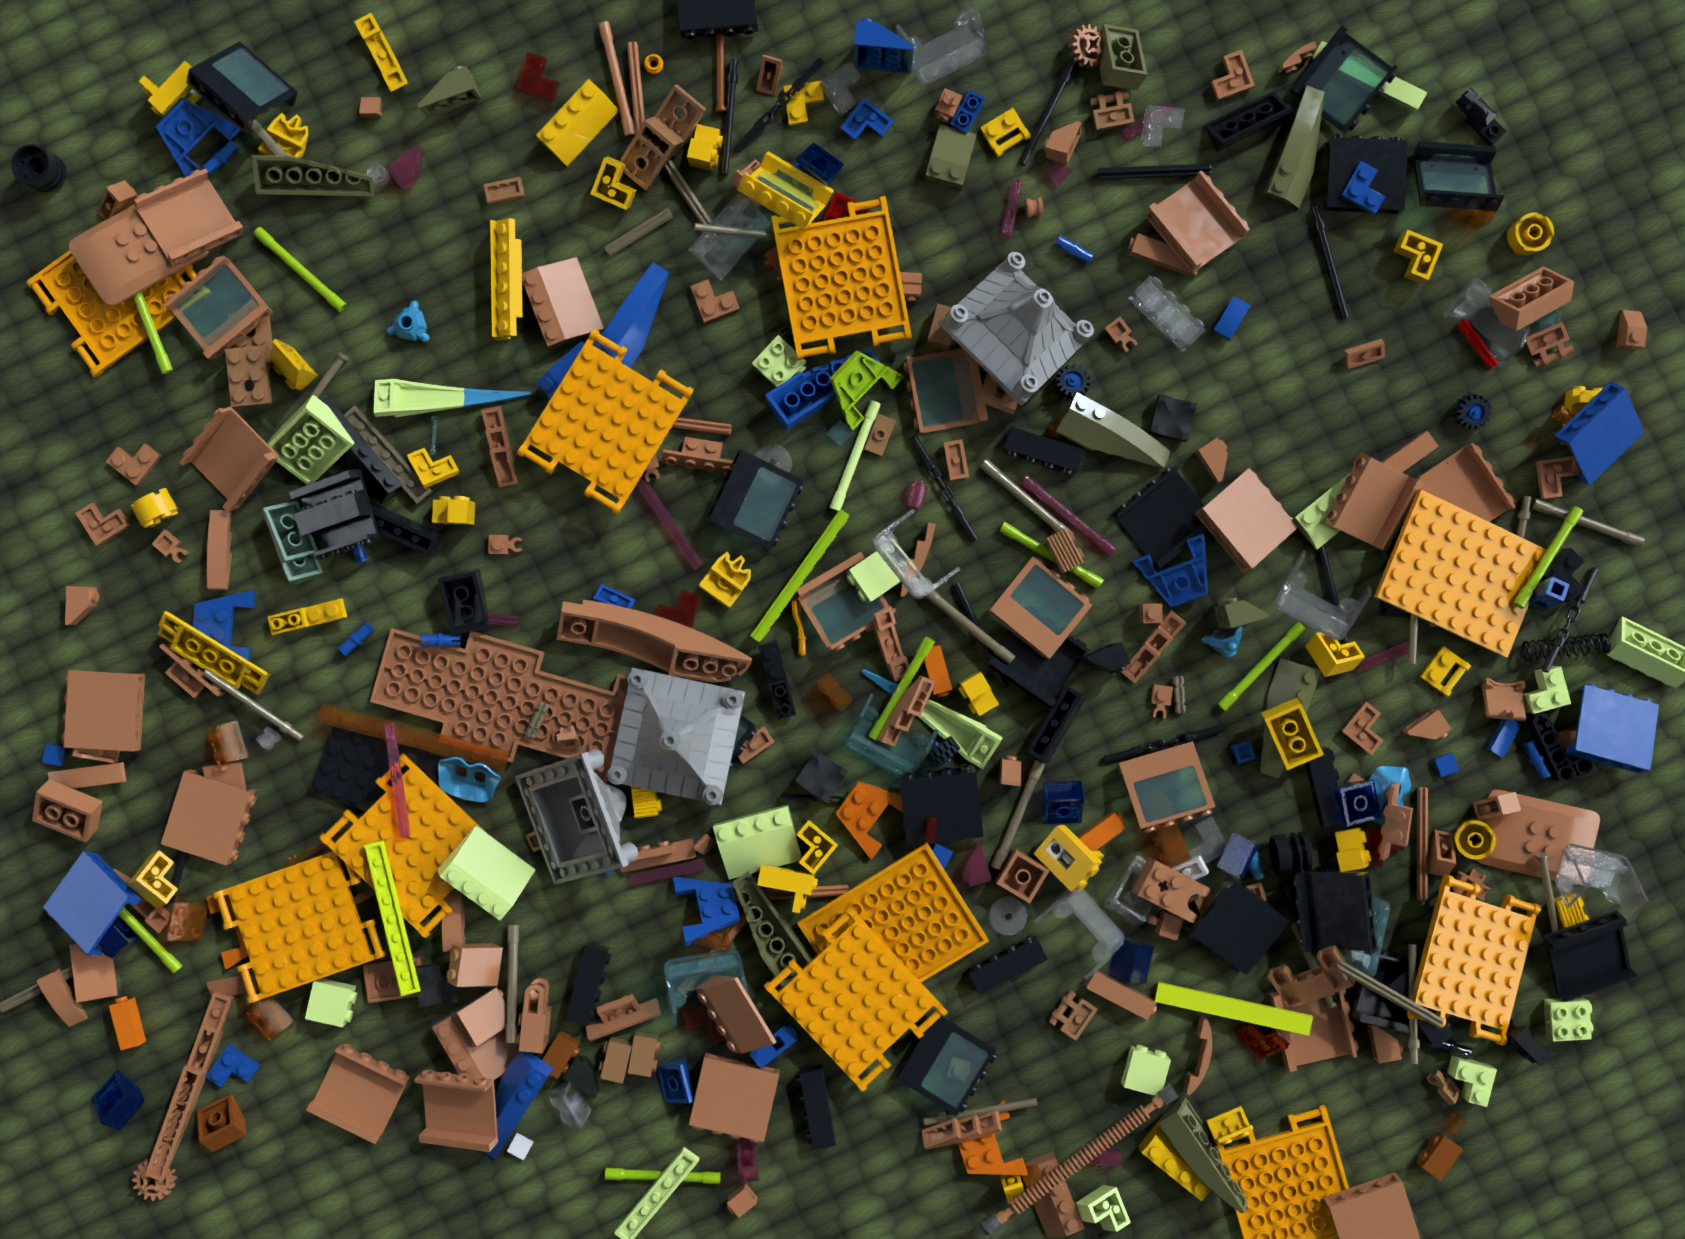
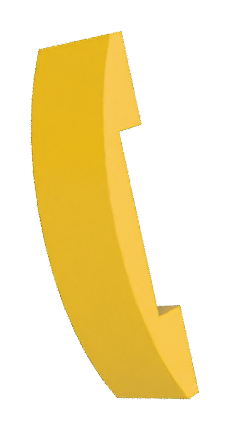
M369 13L354 21L391 93L408 85L409 83L373 14Z

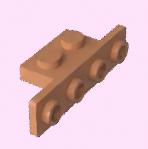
M685 437L682 452L662 450V463L682 466L689 469H700L707 472H719L726 475L733 460L720 458L723 443Z
M161 643L159 647L175 660L165 674L193 698H197L206 687L216 696H223L226 693L221 687L202 675L205 670L197 668L193 665V662L171 650L172 643Z
M1396 782L1388 787L1386 797L1389 799L1383 813L1384 817H1386L1385 824L1381 828L1383 839L1378 847L1380 860L1383 861L1389 857L1391 844L1406 847L1409 839L1413 808L1397 804L1400 783Z
M693 839L672 843L662 841L658 842L657 846L652 847L649 844L639 846L637 860L620 868L621 872L695 858L696 852L693 847Z
M631 994L597 1007V1012L601 1019L590 1022L588 1026L585 1025L589 1041L660 1016L661 1011L657 998L638 1004L634 995Z

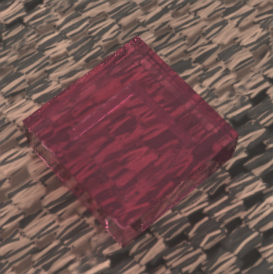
M1055 161L1045 174L1060 186L1073 171L1066 164Z

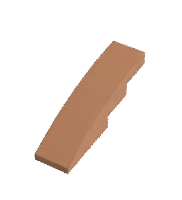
M501 405L482 409L481 413L490 447L489 452L499 488L518 484L514 458Z
M210 510L207 542L208 590H228L232 553L230 552L232 533L230 532L231 511Z
M927 523L925 541L917 540L914 559L906 558L900 593L901 597H905L925 563L936 526L934 523Z
M1171 610L1163 619V623L1157 625L1129 659L1131 663L1126 665V669L1121 671V673L1133 683H1136L1160 657V654L1172 642L1175 635L1184 627L1186 622Z
M920 675L895 706L877 740L895 747L902 731L908 732L915 715L921 716L936 682Z
M124 762L52 771L48 772V779L73 789L125 782L126 775Z
M992 1111L981 1116L974 1114L960 1120L954 1118L923 1129L924 1148L932 1149L953 1145L1000 1132L1002 1128L999 1112Z

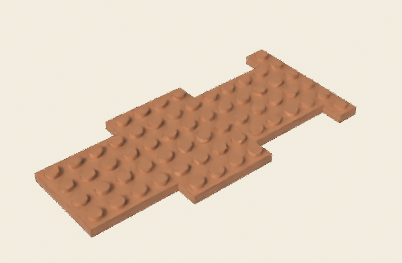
M391 628L370 702L442 722L444 724L439 742L511 763L514 762L518 745L563 758H571L592 749H597L604 756V764L601 768L593 770V772L607 785V773L611 768L629 684L627 675L618 673L613 691L541 671L545 652L470 631L465 649L451 646H442V648H438V646L420 647V641L428 640L420 639V636ZM542 701L549 704V708L545 712L540 729H537L536 737L533 739L526 736L525 733L527 728H530L529 724L535 711L538 710L539 702ZM571 726H574L580 740V747L561 749L557 742V734H560V728L563 727L565 733L571 732Z

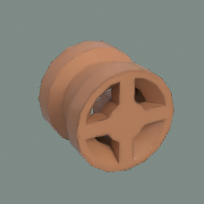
M1037 197L1035 200L1025 199L1027 218H1031L1033 215L1043 216L1042 197Z

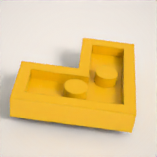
M822 81L805 83V86L799 92L797 91L786 104L789 126L807 124L806 104L824 102ZM792 85L783 86L784 93L787 92L792 87Z
M425 447L407 455V459L424 489L459 474V469L451 455L432 462Z

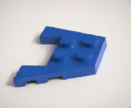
M182 98L156 125V128L183 174L187 177L195 170L201 171V168L186 154L212 127H215L228 140H231L240 129L232 122Z
M1204 533L1186 540L1193 559L1157 572L1150 554L1133 560V564L1152 583L1170 607L1208 594Z
M249 590L194 604L193 627L250 661L251 648L231 646L234 606L254 608L256 591Z
M673 877L675 896L696 894L702 923L682 927L685 946L692 944V941L707 937V934L715 930L720 931L739 922L740 916L733 884Z

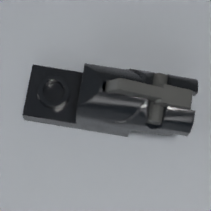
M1471 87L1455 101L1458 108L1467 116L1464 121L1490 146L1494 145L1506 132L1494 119L1497 114Z

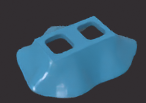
M460 757L439 760L438 783L443 791L458 798L476 802H488L493 798L501 778L488 766L482 763L470 765ZM457 766L467 769L466 777L456 774ZM476 771L486 775L484 782L474 778Z
M1380 766L1374 770L1363 793L1361 812L1364 818L1374 821L1381 826L1385 824L1386 817H1384L1382 809L1384 803L1389 799L1386 797L1387 789L1390 787V784L1395 782L1400 783L1397 804L1404 806L1403 797L1411 789L1407 768Z

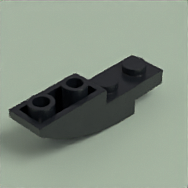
M777 639L758 644L778 720L797 715Z

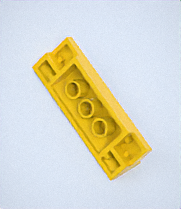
M511 218L499 221L490 220L492 337L496 341L507 340L517 336L516 318L522 317L521 240L515 239V219Z
M167 611L163 613L158 625L160 628L157 634L172 643L171 650L204 670H210L236 689L242 685L256 695L260 694L267 679L271 676L270 673Z

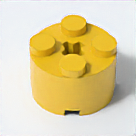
M1536 212L1524 215L1514 221L1507 229L1509 246L1515 254L1523 256L1533 255L1545 249L1551 243L1550 241L1554 235V227L1551 220Z
M167 488L160 489L158 494L152 492L130 505L139 523L144 528L156 526L161 523L160 519L171 518L178 514V508Z
M1467 820L1456 828L1454 844L1462 855L1478 860L1487 857L1493 852L1496 845V837L1491 827L1479 820ZM1474 834H1477V838L1480 840L1472 844V841L1469 839L1474 837Z

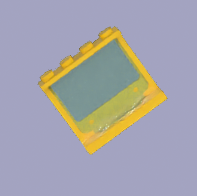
M769 151L765 154L757 170L751 175L746 172L744 173L737 188L739 192L803 230L824 210L834 192L833 189Z

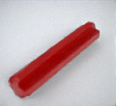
M1467 319L1458 322L1457 327L1486 367L1491 369L1498 364L1497 360Z

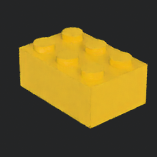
M1294 698L1261 713L1287 770L1324 755L1298 698Z

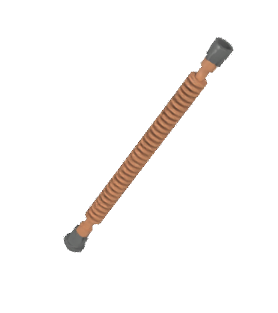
M1167 1085L1162 1091L1157 1093L1158 1095L1146 1107L1143 1108L1140 1105V1111L1136 1108V1114L1132 1111V1117L1128 1114V1120L1124 1117V1123L1120 1120V1126L1118 1123L1115 1124L1117 1128L1112 1126L1113 1131L1107 1129L1109 1134L1103 1132L1105 1137L1099 1135L1101 1140L1095 1138L1097 1143L1091 1141L1093 1146L1088 1143V1149L1084 1146V1152L1080 1149V1155L1077 1152L1075 1153L1076 1158L1072 1155V1161L1068 1158V1164L1064 1161V1167L1060 1164V1170L1057 1167L1054 1168L1056 1173L1053 1170L1050 1171L1052 1176L1049 1173L1046 1174L1048 1179L1045 1176L1042 1177L1044 1182L1041 1179L1038 1180L1040 1185L1035 1182L1036 1187L1031 1185L1032 1190L1027 1188L1028 1193L1023 1191L1024 1196L1019 1194L1018 1197L1020 1199L1015 1197L1014 1200L1016 1202L1011 1200L1010 1203L1012 1205L1006 1210H1001L997 1214L994 1213L985 1220L982 1219L980 1228L986 1236L990 1235L993 1237L994 1233L1008 1221V1217L1015 1212L1021 1214L1020 1209L1025 1211L1024 1206L1029 1208L1028 1203L1033 1205L1032 1200L1037 1202L1036 1197L1040 1200V1194L1043 1197L1045 1196L1044 1191L1048 1194L1050 1192L1048 1188L1052 1191L1054 1189L1052 1185L1056 1188L1058 1186L1056 1182L1060 1185L1062 1183L1060 1179L1064 1182L1066 1180L1064 1176L1068 1179L1070 1177L1068 1173L1072 1176L1074 1174L1072 1170L1075 1173L1078 1172L1076 1167L1079 1170L1082 1169L1080 1164L1083 1167L1086 1166L1084 1161L1090 1163L1088 1158L1093 1161V1155L1097 1158V1152L1101 1155V1149L1105 1152V1146L1109 1149V1143L1113 1146V1140L1117 1143V1137L1121 1140V1134L1124 1137L1126 1136L1125 1131L1128 1134L1131 1133L1129 1128L1132 1131L1135 1130L1133 1125L1136 1128L1139 1127L1136 1124L1137 1122L1140 1125L1143 1124L1140 1121L1141 1119L1144 1122L1147 1121L1145 1116L1150 1119L1149 1114L1156 1108L1160 1109L1162 1106L1176 1100L1179 1096L1171 1085Z

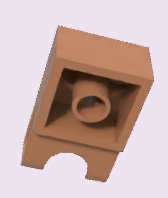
M1149 857L1132 892L1194 923L1197 915L1189 909L1188 900L1195 894L1208 896L1210 888Z
M544 978L534 979L525 991L523 1012L519 1015L518 1020L521 1032L518 1033L516 1044L519 1045V1051L543 1053L548 1045L552 1006H548L550 985Z

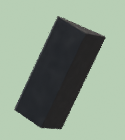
M1271 92L1206 124L1205 129L1216 151L1219 152L1286 119L1292 112V108L1276 93Z

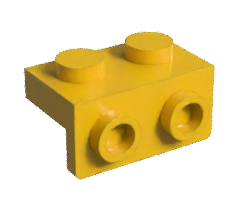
M1242 1106L1205 1120L1214 1142L1221 1143V1145L1232 1142L1231 1138L1239 1136V1138L1250 1134L1249 1130L1253 1129V1126L1247 1120Z

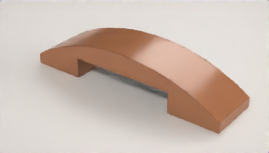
M888 606L873 613V623L881 654L892 679L896 682L902 679L909 667L907 657L902 653L894 625L897 623L892 607Z
M114 869V871L128 884L131 878L123 874L122 872L118 871L117 869ZM136 893L141 900L137 905H130L146 918L145 922L156 932L161 933L172 919L171 915L164 906L157 909Z
M1200 1015L1196 1034L1203 1040L1195 1073L1187 1071L1183 1090L1187 1095H1191L1202 1082L1209 1067L1212 1054L1211 1028L1208 1020Z

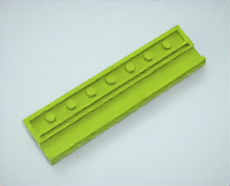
M841 509L750 635L758 642L764 639L770 627L777 621L781 615L780 613L789 604L797 589L801 587L803 581L811 573L817 561L821 559L839 530L843 528L849 518V514Z

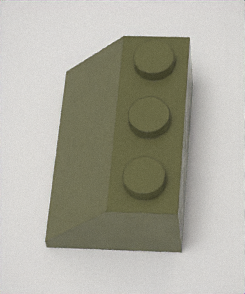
M1237 597L1221 599L1217 601V605H1213L1219 628H1233L1269 618L1268 613L1244 600H1237Z

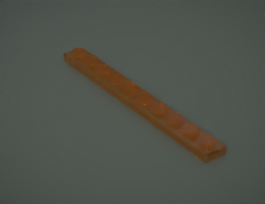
M322 703L317 722L449 757H460L465 761L475 764L482 763L502 771L506 769L510 753L502 749Z

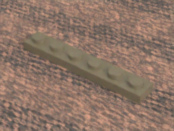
M356 405L344 414L347 420L401 482L402 488L416 504H420L433 492L429 487L423 488L411 466Z

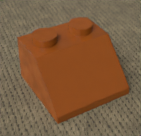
M232 1094L197 1110L199 1142L211 1152L247 1135L245 1118Z

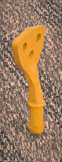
M794 597L792 600V612L798 627V655L803 657L806 655L807 637L805 636L800 618L801 605L797 598Z

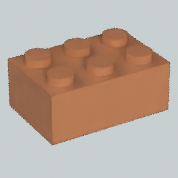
M49 779L36 792L32 821L86 843L98 830L103 801Z

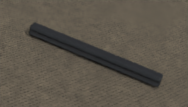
M1211 164L1098 168L1097 177L1099 180L1197 176L1201 170L1205 175H1211L1212 166Z

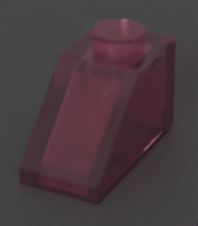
M418 144L386 165L402 189L415 185L416 180L419 179L424 151Z
M980 841L975 842L963 865L964 871L961 872L964 883L968 882L970 887L992 880Z
M741 1137V1139H737L740 1182L759 1181L757 1143L749 1141L748 1138Z

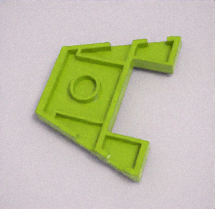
M857 350L830 377L847 426L851 430H854L865 419L854 405L880 377L891 389L904 378L902 374Z

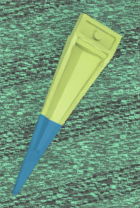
M398 379L375 380L374 415L375 417L393 415L395 417L531 397L532 394L521 391L447 387Z
M866 669L862 670L864 675L893 695L898 684ZM928 699L919 717L943 739L952 736L960 747L958 752L966 760L981 769L985 767L1002 740L1001 736L987 729L985 725Z

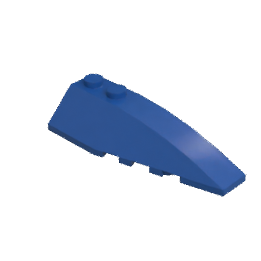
M654 262L630 292L602 334V336L620 347L624 346L628 349L621 363L629 368L633 366L645 347L652 321L670 274ZM597 342L595 344L596 348L614 359L617 356V353Z
M870 348L860 351L880 362ZM851 355L841 360H834L827 365L812 368L810 371L798 373L765 395L775 418L786 432L837 398L830 377Z
M518 1051L500 1080L495 1096L498 1143L490 1152H485L494 1159L553 1070L552 1066L530 1052Z

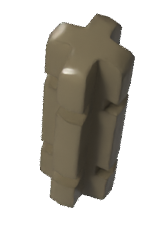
M1183 676L1173 677V685H1175L1173 687L1174 703H1176L1174 708L1177 714L1186 712V706L1184 705L1185 690L1182 685L1184 684Z
M542 701L539 702L538 710L535 711L529 724L530 728H527L525 733L526 736L533 739L536 737L537 729H540L549 704Z

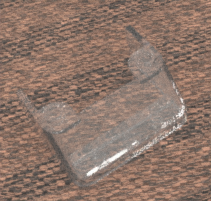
M963 0L966 9L960 11L955 16V29L923 45L918 37H908L899 24L896 25L899 37L914 45L912 68L922 84H930L976 61L987 53L988 44L977 5L973 0Z
M1474 277L1448 304L1443 316L1446 318L1450 315L1454 319H1462L1463 317L1467 319L1491 342L1490 352L1495 357L1500 358L1497 366L1500 368L1523 348L1530 332V326L1527 325L1515 331L1501 324L1488 300L1489 296L1495 292L1479 278Z
M912 509L878 533L873 539V546L909 593L916 599H922L947 582L960 568L957 567L934 585L929 579L923 577L897 544V539L892 533L915 512Z
M1302 550L1276 597V607L1329 638L1341 640L1347 635L1371 597L1372 587H1367L1359 601L1353 598H1344L1337 607L1303 589L1307 577L1299 569L1306 556V551Z
M1568 844L1562 850L1555 883L1566 907H1570L1588 887L1602 889L1607 901L1620 904L1628 920H1631L1649 902L1630 861L1623 855L1575 844Z
M1067 888L1033 918L1038 923L1050 911L1058 918H1067L1074 913L1097 938L1099 942L1092 949V956L1096 962L1083 973L1086 980L1101 968L1124 943L1122 931L1084 889L1071 892Z

